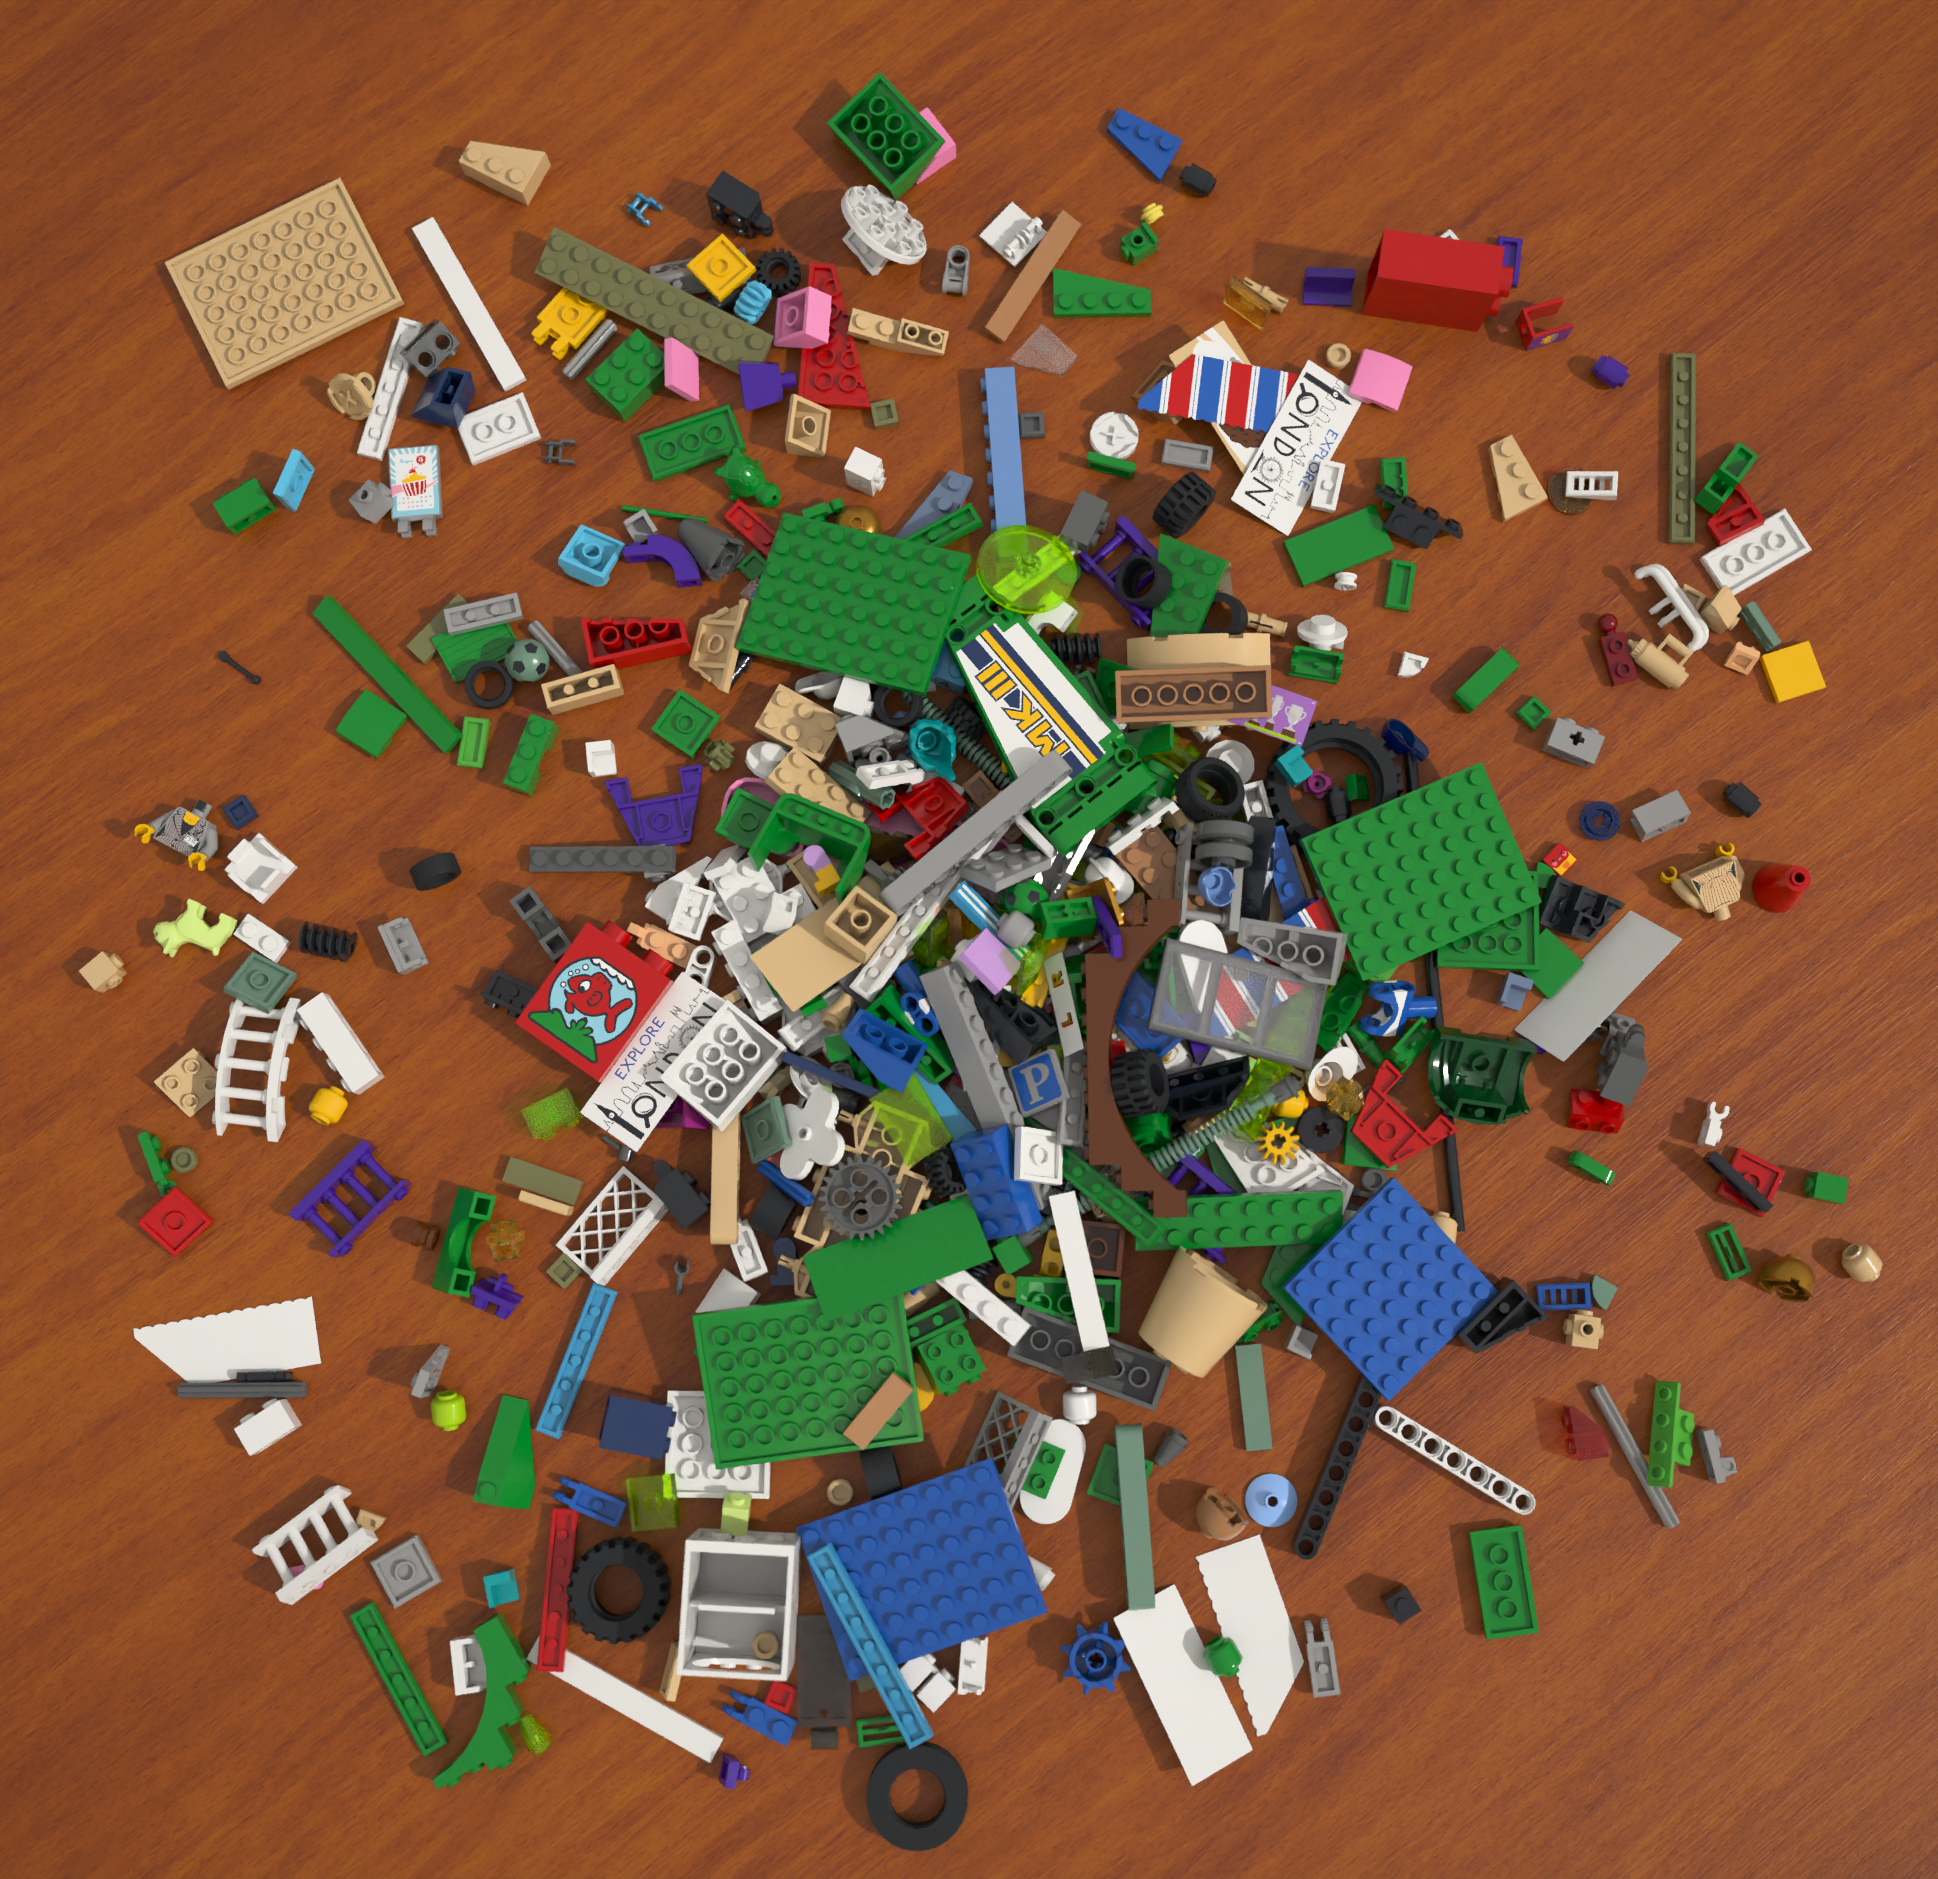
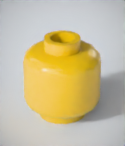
M331 1086L330 1089L320 1088L309 1105V1110L312 1113L311 1118L326 1126H329L330 1123H338L348 1106L347 1100L343 1097L345 1093L334 1086Z
M1301 1088L1302 1090L1298 1091L1300 1097L1296 1098L1294 1096L1281 1104L1278 1102L1269 1108L1279 1117L1296 1119L1300 1117L1303 1111L1307 1110L1309 1100L1305 1096L1303 1088Z

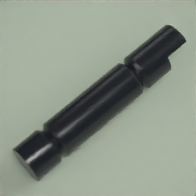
M285 1370L276 1372H237L236 1380L237 1383L246 1381H292L293 1372H286Z

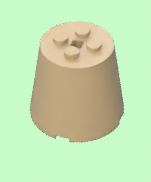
M1180 1246L1138 1333L1155 1349L1153 1352L1163 1360H1170L1178 1369L1186 1374L1191 1373L1203 1378L1265 1312L1268 1306L1251 1289L1248 1288L1245 1292L1236 1285L1239 1280L1191 1249L1186 1253L1187 1249Z

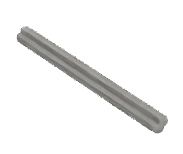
M1598 1384L1592 1387L1590 1392L1663 1524L1669 1529L1677 1526L1680 1521L1662 1488L1647 1485L1648 1463L1605 1386Z

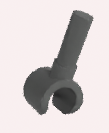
M606 1134L602 1137V1140L619 1150L616 1158L631 1162L634 1154L633 1149L616 1142Z
M678 1256L674 1265V1271L677 1274L675 1294L681 1295L683 1280L689 1272L691 1261L688 1258L687 1265L681 1266L678 1263Z

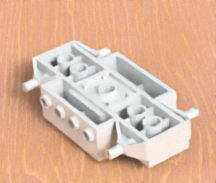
M747 857L736 863L728 874L709 880V890L716 893L709 916L712 914L718 915L729 922L711 932L716 940L712 944L718 955H724L728 963L724 966L730 977H736L740 985L736 988L743 1000H749L752 1007L748 1010L755 1022L760 1021L765 1025L782 1016V1027H784L801 1014V1011L797 1009L795 1012H792L780 996L775 998L762 972L751 960L750 956L752 952L780 936L762 931L765 911L773 892L798 899L796 918L792 927L816 911L815 903L801 883L784 892L783 878L785 874L791 871L787 863L777 866L766 859L760 871L757 872L754 870L750 858ZM834 983L829 988L821 992V995L824 996L825 994H827L829 991L835 988L834 986L838 985V983ZM855 1005L851 1007L845 1026L850 1024L856 1014L857 1007ZM824 1028L796 1051L803 1056L811 1057L822 1051L825 1043L824 1039L831 1036L834 1032ZM782 1037L777 1039L784 1046L789 1047Z

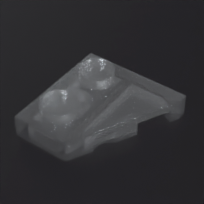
M1041 324L1010 360L1016 365L1063 376L1079 357L1048 328Z

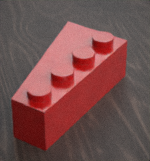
M581 618L589 664L593 670L612 664L618 670L692 653L688 630L683 619L637 620V618H627V620H613L612 618H602V620H590V618Z

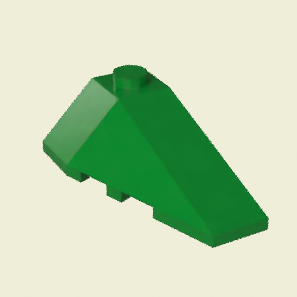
M1016 1276V1303L1077 1325L1067 1276ZM1094 1276L1106 1331L1119 1332L1121 1279L1119 1277Z
M509 1395L502 1396L480 1469L473 1501L498 1507L530 1509L536 1477L533 1465L534 1453L531 1441L532 1429L529 1400Z

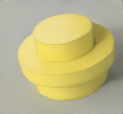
M1153 203L1143 209L1144 215L1140 217L1141 220H1145L1149 225L1164 215L1162 205L1156 206Z

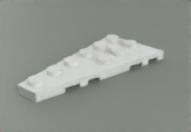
M1236 1098L1232 1107L1235 1106L1239 1110L1237 1104L1241 1103L1243 1105V1103ZM1257 1114L1255 1119L1251 1115L1249 1116L1250 1122H1247L1244 1118L1245 1124L1243 1126L1237 1122L1239 1125L1237 1129L1232 1125V1132H1229L1226 1128L1227 1134L1225 1136L1222 1132H1219L1221 1135L1219 1139L1214 1135L1216 1140L1214 1142L1247 1193L1294 1191L1326 1171L1307 1157L1300 1149L1299 1151H1292L1295 1155L1294 1160L1286 1157V1165H1282L1279 1158H1277L1274 1166L1271 1165L1272 1157L1270 1156L1267 1160L1263 1161L1261 1158L1266 1151H1256V1147L1262 1145V1143L1256 1141V1137L1264 1136L1260 1131L1262 1127L1267 1128L1269 1131L1270 1128L1269 1124ZM1274 1138L1272 1146H1277L1276 1149H1281L1284 1142L1283 1140L1279 1142V1138Z

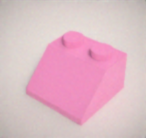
M928 107L922 110L920 114L941 135L945 143L916 180V184H919L956 158L955 142Z
M809 286L778 298L774 345L777 347L812 349L827 344L832 296Z

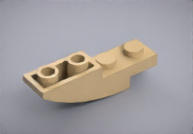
M853 308L846 334L869 340V345L920 355L943 356L949 331L904 318L901 321Z

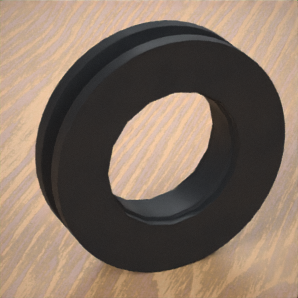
M924 1741L909 1749L906 1742L899 1744L887 1751L879 1759L871 1773L866 1797L868 1813L875 1829L892 1845L909 1851H925L936 1848L948 1841L957 1832L964 1820L968 1806V1785L964 1771L956 1758L939 1745ZM916 1768L928 1770L937 1776L944 1787L945 1793L944 1804L939 1813L929 1821L920 1823L906 1821L899 1816L892 1806L890 1797L891 1786L896 1778L905 1771Z

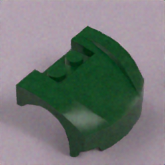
M1436 1025L1427 1060V1077L1431 1097L1450 1116L1474 1124H1505L1507 1119L1518 1117L1522 1113L1526 1115L1530 1112V1108L1524 1096L1525 1071L1538 1049L1528 1039L1507 1036L1506 1040L1463 1034L1458 1028Z

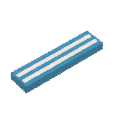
M966 880L959 884L948 896L981 931L987 927L1023 964L1019 971L1023 970L1035 957L1036 953L1028 945L1025 948L1020 946L1018 949H1013L998 938L997 932L1000 927L996 924L1001 917Z

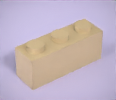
M614 664L541 684L547 708L552 715L625 695L619 671Z

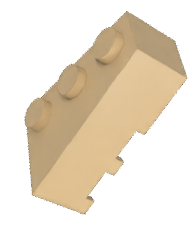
M475 141L469 142L459 160L466 176L527 206L551 167L546 152Z

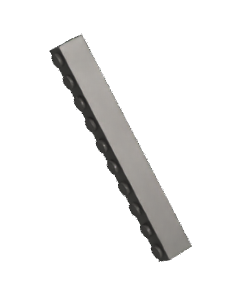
M957 961L934 968L919 977L982 1129L1008 1124L1015 1143V1128L1025 1127L1024 1120L1015 1103L1013 1093L1008 1086L1003 1068L996 1057L993 1044L989 1040L983 1020L975 1006L974 998L968 989L964 974ZM1029 1182L1039 1210L1044 1209L1050 1204L1049 1196L1053 1195L1052 1187L1047 1184Z

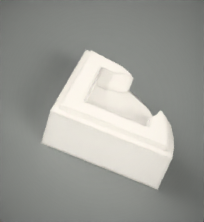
M1404 652L1397 677L1408 678L1418 674L1425 667L1429 658Z

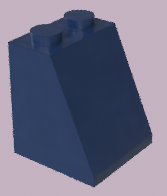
M610 1388L598 1438L599 1448L662 1460L663 1453H668L671 1438L667 1437L669 1427H674L677 1412L673 1411L672 1403Z

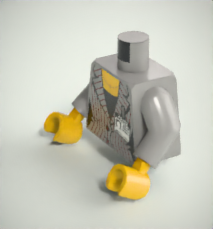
M201 800L197 801L192 812L179 806L147 825L139 824L135 827V837L139 834H144L141 842L148 843L151 835H154V839L188 856L190 868L198 863V870L200 871L205 870V862L218 850L217 826L205 820L212 806Z

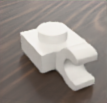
M1716 1102L1708 1104L1706 1120H1703L1697 1145L1713 1147L1716 1143H1719L1722 1136L1720 1120L1729 1114V1106H1723L1721 1113L1718 1114L1715 1112Z

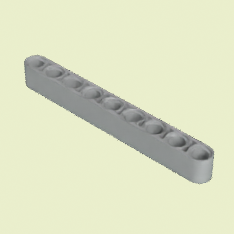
M1052 750L887 886L879 895L881 901L896 915L900 916L1064 781L1073 769L1057 750Z

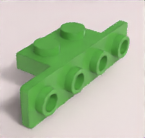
M1656 1381L1647 1476V1485L1651 1487L1671 1488L1673 1485L1674 1464L1690 1466L1692 1435L1695 1427L1694 1414L1679 1409L1681 1384L1675 1381Z

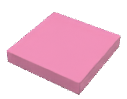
M672 337L666 338L664 341L665 387L691 402L699 401V354L693 352L690 348Z

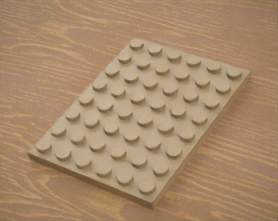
M341 178L165 262L228 389L240 385L405 304Z

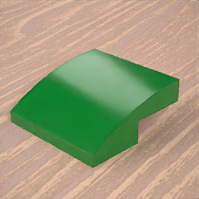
M366 689L348 710L335 732L367 754L378 759L392 743L393 735L407 721V715Z
M1346 1114L1342 1165L1397 1171V1164L1386 1168L1350 1133L1358 1114Z

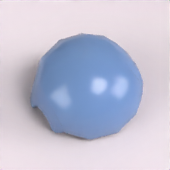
M1210 866L1201 873L1197 885L1198 893L1204 901L1220 907L1233 901L1231 893L1236 888L1232 873L1226 867Z

